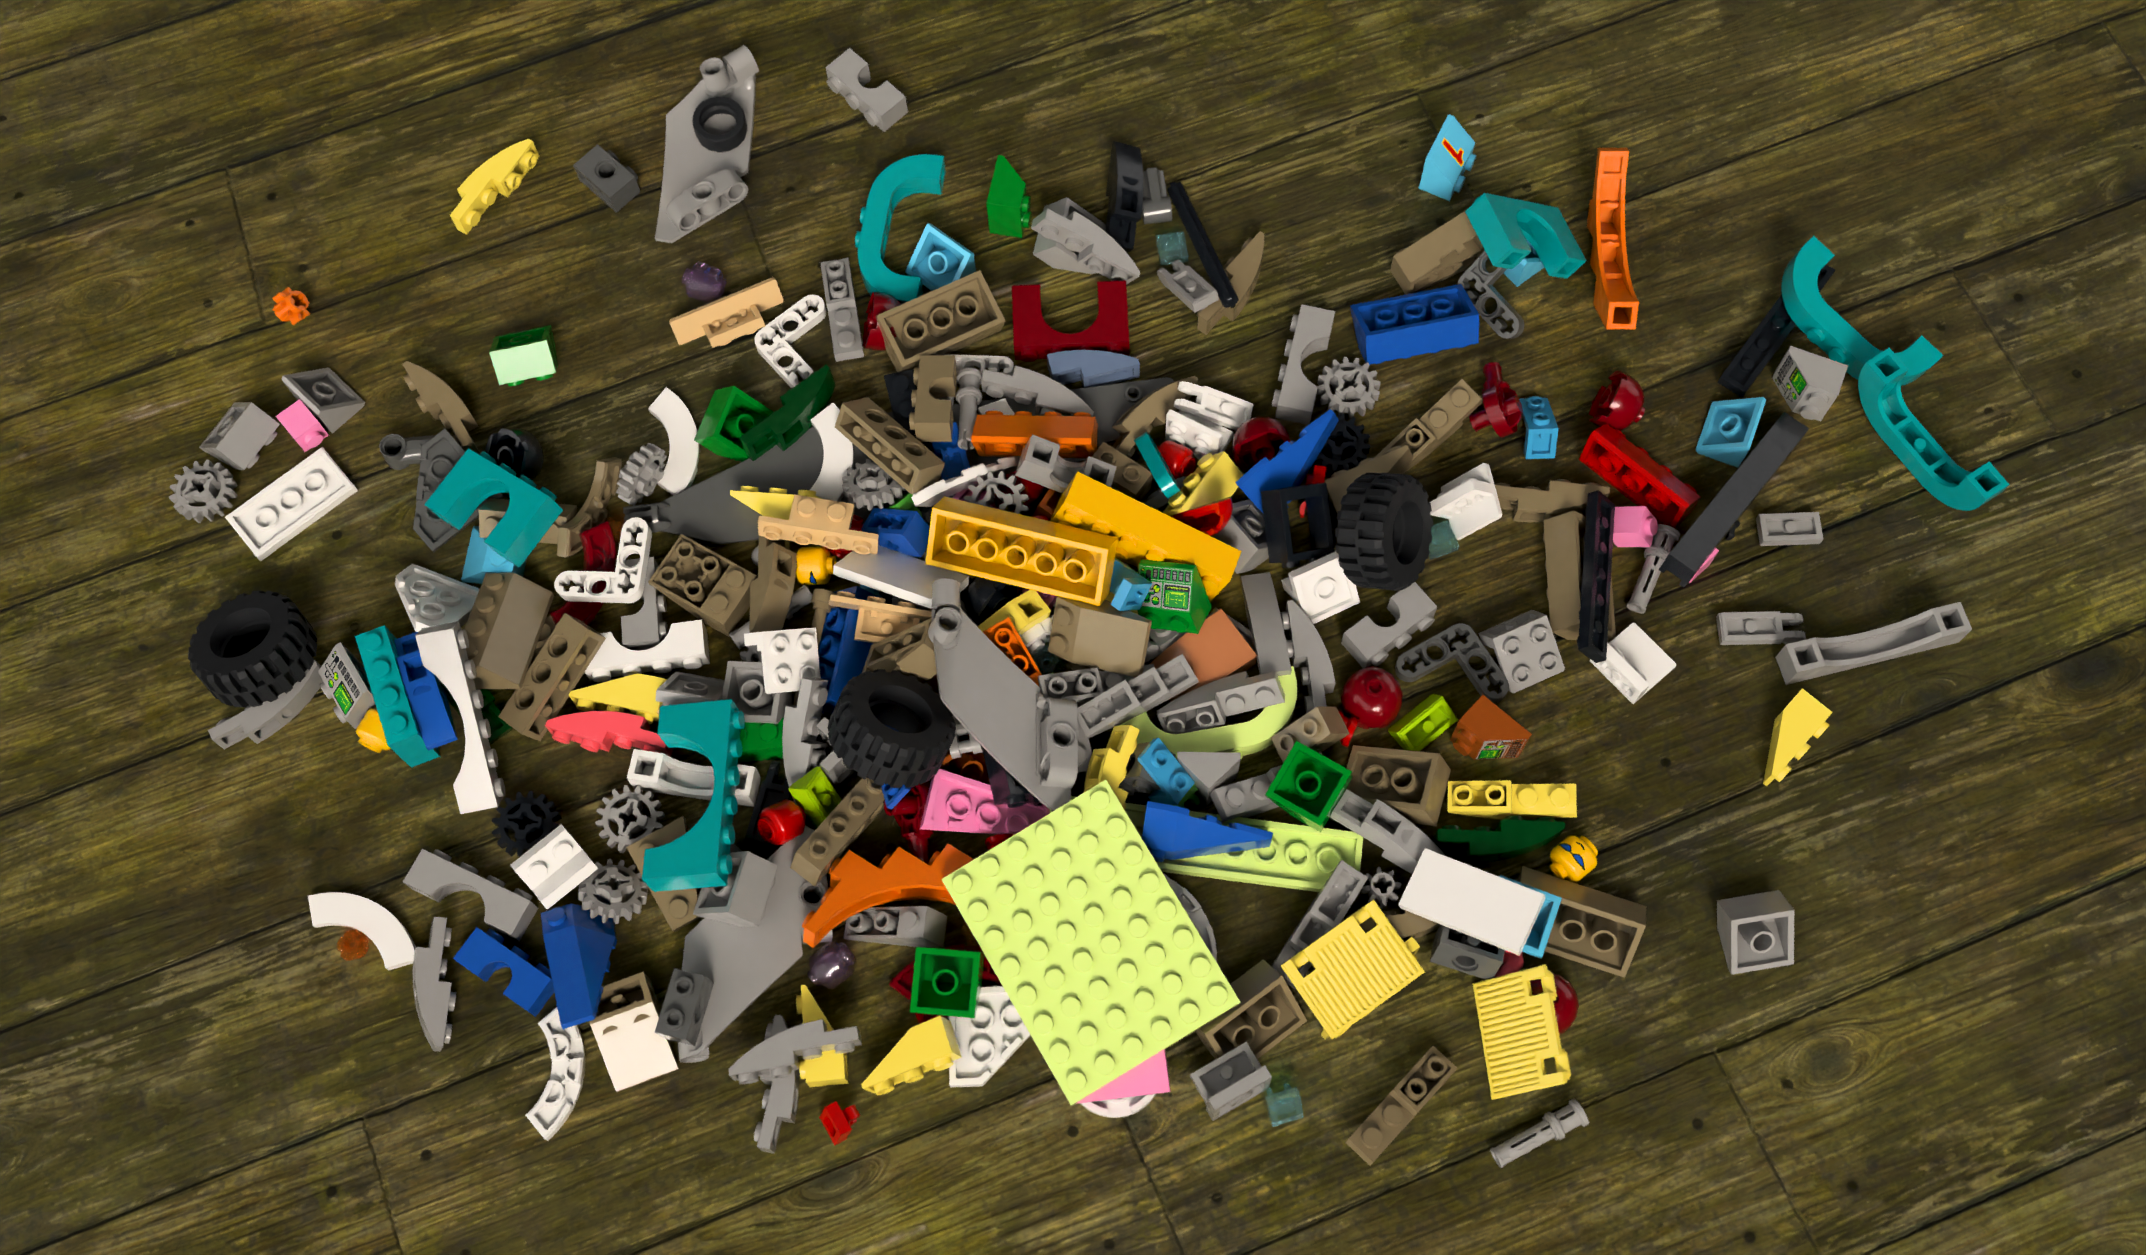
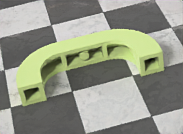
M1291 666V675L1278 676L1285 693V702L1265 707L1256 718L1248 722L1182 734H1171L1157 728L1149 719L1147 712H1144L1120 725H1132L1140 730L1137 744L1151 742L1154 738H1160L1169 751L1176 754V759L1177 752L1241 753L1242 759L1245 755L1257 753L1272 745L1271 737L1289 726L1297 700V680L1294 666Z

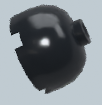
M503 428L498 433H493L489 437L485 453L497 461L496 465L506 464L517 473L515 476L518 478L524 475L530 480H534L540 474L544 455L540 442L533 434L523 429Z
M976 576L970 582L965 595V605L968 614L977 625H980L1009 601L1023 594L1022 589L1025 588Z

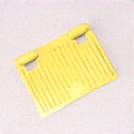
M1375 900L1364 905L1281 965L1283 971L1331 1039H1334L1425 973ZM1372 917L1377 925L1365 933L1360 924ZM1310 961L1315 970L1303 978L1298 969Z
M1544 964L1473 983L1492 1100L1566 1084L1567 1080H1570L1571 1070L1568 1054L1565 1052V1049H1562L1553 1002L1556 1001L1557 997L1554 975L1548 970L1547 966ZM1541 979L1543 993L1533 996L1530 981ZM1555 1058L1557 1073L1546 1075L1544 1059Z

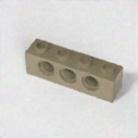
M866 397L842 403L835 428L910 494L917 493L939 481L945 463L870 398Z
M564 613L528 669L521 689L514 691L498 717L520 734L541 741L548 730L545 727L547 720L556 718L568 699L570 691H573L606 637L583 621Z
M867 777L866 779L862 778L796 851L790 868L813 886H816L829 872L833 862L838 857L841 858L884 809L885 799L881 786L874 784V781Z

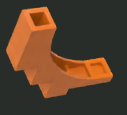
M1598 148L1593 198L1589 202L1587 228L1593 237L1590 266L1596 276L1593 305L1606 329H1636L1639 301L1631 282L1626 249L1625 189L1629 158L1628 148Z

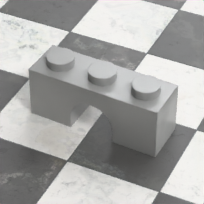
M851 48L847 49L826 67L827 84L834 93H840L844 96L852 109L861 111L870 125H876L885 132L908 113L906 96L887 80L876 88L863 87L871 80L869 66Z
M1032 434L1022 450L1015 473L1017 477L1063 493L1077 471L1111 487L1117 466L1090 456L1081 463L1066 461L1058 455L1059 444Z
M649 557L644 591L640 598L644 600L643 607L636 614L621 616L622 645L630 650L641 651L655 647L668 634L667 622H663L662 612L667 611L666 597L648 583L659 567L654 557ZM640 558L626 560L625 565L629 567L635 566ZM626 574L629 578L628 587L622 589L625 593H628V590L634 588V586L630 582L631 575Z
M1416 582L1398 591L1390 598L1387 609L1395 617L1396 624L1390 627H1381L1376 625L1367 615L1344 632L1341 644L1362 668L1369 667L1372 664L1375 667L1380 665L1387 659L1390 650L1394 647L1402 648L1412 639L1411 634L1418 629L1421 632L1426 630L1435 621L1433 617L1437 606Z

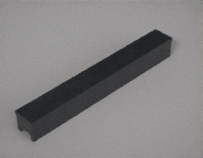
M1784 412L1672 549L1659 568V571L1662 573L1666 570L1670 571L1682 580L1679 585L1685 587L1790 456L1809 428Z

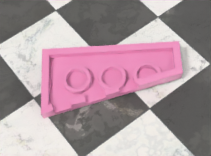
M939 769L931 779L920 829L985 834L1010 833L1015 835L1050 814V810L1045 805L1034 806V802L1026 803L1016 808H1009L1007 804L995 805L989 784Z

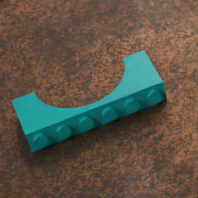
M732 699L660 706L657 734L668 748L690 749L707 757L711 761L714 770V791L705 813L687 833L663 846L645 849L642 880L653 892L727 886L728 874H731L733 869L730 849L731 844L735 842L733 815L738 810L735 790L736 786L740 783V772L737 767L738 757L742 756L740 731L745 726L743 711L738 709Z

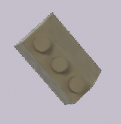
M1262 960L1230 984L1241 1003L1200 1027L1195 1032L1215 1060L1245 1042L1248 1043L1258 1059L1307 1022V1019L1283 976L1265 960Z

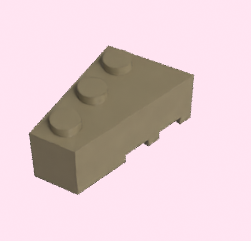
M1464 211L1409 247L1398 251L1393 256L1390 271L1405 295L1416 293L1468 269L1485 249Z
M931 618L872 644L863 672L871 671L873 673L877 669H885L886 672L896 670L902 672V675L917 677V681L923 684L936 675L934 644L928 637Z
M684 816L626 847L641 875L643 873L645 849L663 846L688 832ZM648 886L672 931L676 932L701 918L693 914L699 897L698 888L653 892Z

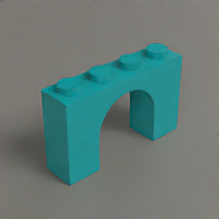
M1484 193L1477 197L1474 203L1465 211L1494 267L1513 269L1532 252L1526 239L1536 250L1549 276L1567 279L1587 261L1558 207Z
M468 448L424 505L440 519L460 530L486 498L497 493H509L510 502L505 515L484 542L498 555L520 567L562 513L563 509L555 502L557 496L545 487H542L540 490L536 489L537 485L526 476L521 475L518 478L515 476L517 473L506 464L501 463L498 466L496 465L497 461L484 451L477 454Z
M385 625L355 636L388 746L411 768L440 757L438 747L427 750L412 712L396 660L398 653L394 640L397 638Z

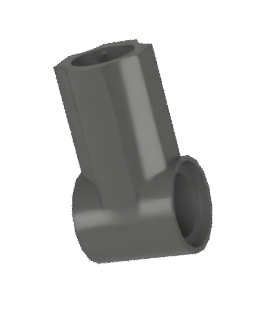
M1147 168L1143 172L1142 218L1144 224L1172 222L1170 196H1167L1164 173L1157 168Z
M389 434L382 438L379 449L390 468L401 470L410 464L420 463L421 446L436 435L403 438L398 434ZM401 449L397 454H391L393 451Z

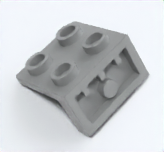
M1530 610L1478 633L1482 644L1494 649L1501 671L1509 683L1508 691L1511 693H1516L1565 670L1546 614Z

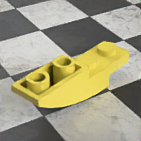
M523 140L500 151L479 166L460 185L457 190L462 200L450 214L457 230L467 235L472 227L479 223L482 214L495 202L499 193L509 197L513 190L520 186L523 177L529 169L536 165L539 158L532 140Z
M1132 725L1114 726L1106 748L1093 749L1086 773L1083 793L1102 781L1107 780L1125 810V801L1129 792L1119 788V785L1126 776V766L1129 758L1137 747V737L1140 731L1138 728Z
M1511 780L1448 781V813L1488 819H1505L1507 816L1516 815L1524 817V820L1536 821L1539 817L1577 818L1576 784H1512Z

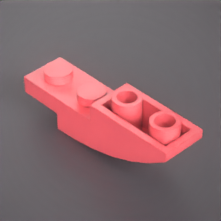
M613 711L577 712L549 719L545 724L554 740L564 744H569L570 741L581 744L582 748L591 752H598L599 749L609 752L612 743L628 750L633 746L645 751L664 753L671 757L674 749L668 748L657 733L649 731L650 725L645 717Z

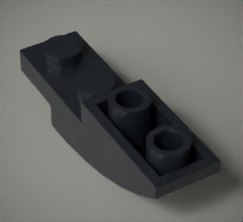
M1114 141L1111 149L1106 196H1109L1105 232L1126 252H1130L1134 249L1136 224L1141 220L1142 155L1139 147Z

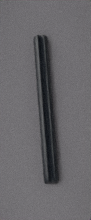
M1181 182L1170 183V187L1167 189L1168 194L1213 287L1218 293L1223 307L1234 308L1239 298Z

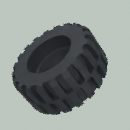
M1372 472L1363 474L1349 485L1347 494L1341 500V510L1337 514L1338 526L1335 528V536L1337 537L1336 553L1339 554L1338 562L1340 567L1344 569V575L1358 587L1403 590L1419 578L1418 574L1422 573L1425 568L1424 562L1428 559L1430 553L1429 544L1432 543L1431 527L1433 526V518L1430 515L1432 509L1431 503L1427 501L1428 494L1422 488L1423 485L1411 475Z
M260 590L252 591V594L249 595L243 593L237 595L236 599L232 601L227 600L221 603L222 606L216 611L213 609L207 614L208 618L204 622L201 621L199 623L197 633L191 637L188 659L190 660L189 665L192 671L221 703L247 708L248 704L256 707L262 705L265 701L272 702L279 699L278 696L284 692L287 694L293 689L292 686L297 681L301 682L304 679L305 671L311 669L314 663L313 657L316 656L318 646L316 632L289 597L277 592L266 591L265 593Z
M877 669L873 673L871 671L863 672L850 679L847 685L844 686L828 722L829 741L837 757L843 759V764L849 770L854 769L857 771V776L863 779L867 777L873 780L874 784L880 786L888 784L890 788H901L905 785L906 788L930 780L940 769L954 740L956 730L953 714L940 699V694H936L933 691L932 686L926 682L923 684L917 681L918 678L909 675L908 677L896 670L886 672L885 669Z

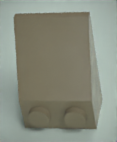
M1057 596L1048 652L1074 664L1092 668L1098 667L1101 670L1137 677L1143 673L1152 621L1129 610L1119 611L1110 605L1111 602L1104 600L1100 606Z
M1353 745L1347 769L1352 771V780L1346 789L1373 805L1377 799L1382 801L1413 824L1437 826L1451 771L1440 753Z

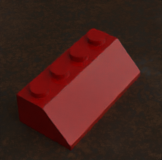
M1608 424L1595 429L1590 434L1579 458L1582 463L1634 504L1646 506L1657 522L1675 529L1694 510L1701 498L1691 485L1681 482L1668 467L1658 464L1649 457L1646 450L1636 447L1626 439L1620 430L1613 429Z

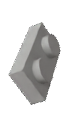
M1819 512L1759 514L1756 518L1760 546L1820 544L1823 541Z

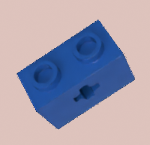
M873 508L861 528L862 532L878 534L879 546L913 557H922L927 550L930 527L917 511Z

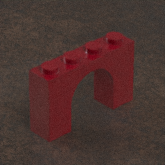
M1126 280L1097 282V318L1089 328L1073 334L1058 332L1045 322L1042 316L1040 284L1012 286L1015 360L1033 362L1037 359H1047V354L1070 350H1099L1129 355Z

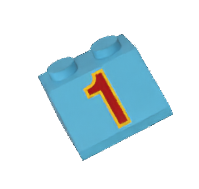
M1448 114L1426 157L1419 185L1420 190L1450 201L1454 191L1460 192L1466 178L1463 174L1465 170L1470 171L1477 156L1473 154L1474 140L1452 115Z

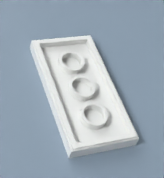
M321 447L233 510L225 518L255 556L262 561L358 490L325 449Z
M879 546L877 554L869 553L863 555L852 551L833 565V574L835 576L932 609V583L935 580L942 578L954 579L960 583V592L969 585V576L927 565L925 564L926 561Z
M1424 848L1398 905L1401 909L1520 956L1546 897L1543 893Z

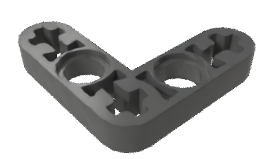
M1484 251L1460 277L1458 284H1462L1479 315L1500 337L1505 339L1517 338L1524 331V320L1492 286L1507 269L1497 267L1494 272H1488L1485 263L1489 257L1486 251ZM1476 280L1477 282L1474 284L1475 288L1479 292H1487L1480 296L1476 291H1468V289L1470 288V284L1468 283V281ZM1490 297H1493L1497 302V309L1492 314L1485 310V302ZM1502 316L1507 321H1514L1512 324L1514 330L1506 331L1507 324L1503 319L1495 321V319Z
M1463 623L1455 624L1404 652L1398 657L1395 665V673L1400 680L1414 682L1456 659L1480 696L1483 694L1493 703H1498L1505 698L1509 690V683L1485 646L1469 625ZM1456 633L1459 636L1465 635L1467 637L1464 642L1465 644H1463L1461 641H1458L1452 644L1451 648L1449 649L1448 644L1453 642ZM1431 646H1437L1442 650L1443 657L1433 660L1427 655L1426 650ZM1419 653L1422 662L1418 663L1415 666L1414 673H1412L1410 670L1404 671L1403 667L1405 662H1407L1409 665L1417 662L1419 659ZM1474 656L1482 658L1485 662V668L1482 670L1473 669L1469 665V659ZM1489 671H1491L1492 673H1490L1489 678L1487 679L1485 675ZM1489 681L1494 686L1498 684L1501 686L1498 691L1499 694L1495 691L1489 692L1487 690L1490 685Z

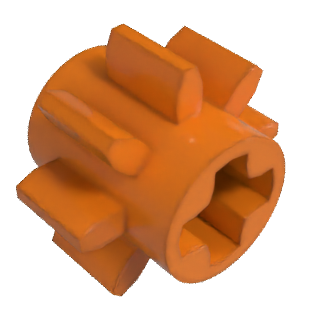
M287 287L272 298L276 302L272 310L281 321H290L292 325H295L310 314L306 310L310 302L301 291H292L290 287Z

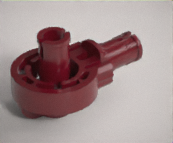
M1497 362L1487 363L1482 369L1485 383L1483 384L1484 389L1481 391L1485 409L1471 413L1469 419L1476 432L1492 425L1498 436L1503 438L1517 432V424L1521 419L1523 408L1517 393L1510 388L1507 382L1503 381L1500 364Z
M929 781L912 787L892 810L886 807L884 801L886 814L895 817L896 822L901 827L902 838L909 842L910 854L926 864L930 860L928 838L934 832L933 830L920 829L930 787Z

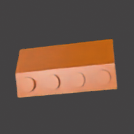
M986 411L985 415H977L971 442L979 456H1021L1023 448L1033 434L1059 444L1058 455L1061 458L1087 459L1088 456L1092 457L1097 451L1098 423L1096 417H1091V414L1084 412L1074 413L1073 416H1062L1058 412H1045L1044 416H1032L1031 412L1026 411L1015 412V415H1003L1000 411Z

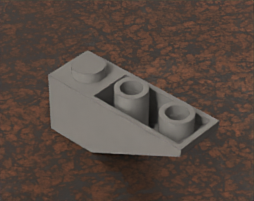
M928 906L870 907L846 919L843 939L909 947H943L947 915Z

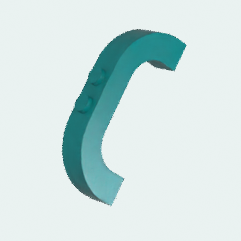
M921 154L900 159L885 168L872 184L867 205L861 208L860 223L862 224V229L857 231L855 237L861 277L870 296L872 292L883 293L893 296L901 304H904L923 295L921 277L896 274L889 270L883 262L893 212L897 204L903 198L915 193L942 194L946 173L944 156Z
M1813 236L1795 254L1785 268L1781 283L1784 306L1790 318L1807 335V338L1812 343L1818 345L1828 355L1829 359L1848 365L1846 372L1858 380L1864 364L1883 351L1871 345L1831 308L1820 295L1817 282L1818 275L1821 269L1835 255ZM1922 335L1906 350L1895 353L1909 369L1901 381V386L1918 379L1943 356Z
M1889 347L1868 360L1862 367L1858 378V391L1862 407L1878 435L1919 483L1932 496L1949 507L1962 511L1975 510L2002 493L2010 484L1990 461L1973 472L1961 468L1911 413L1901 393V381L1909 369Z

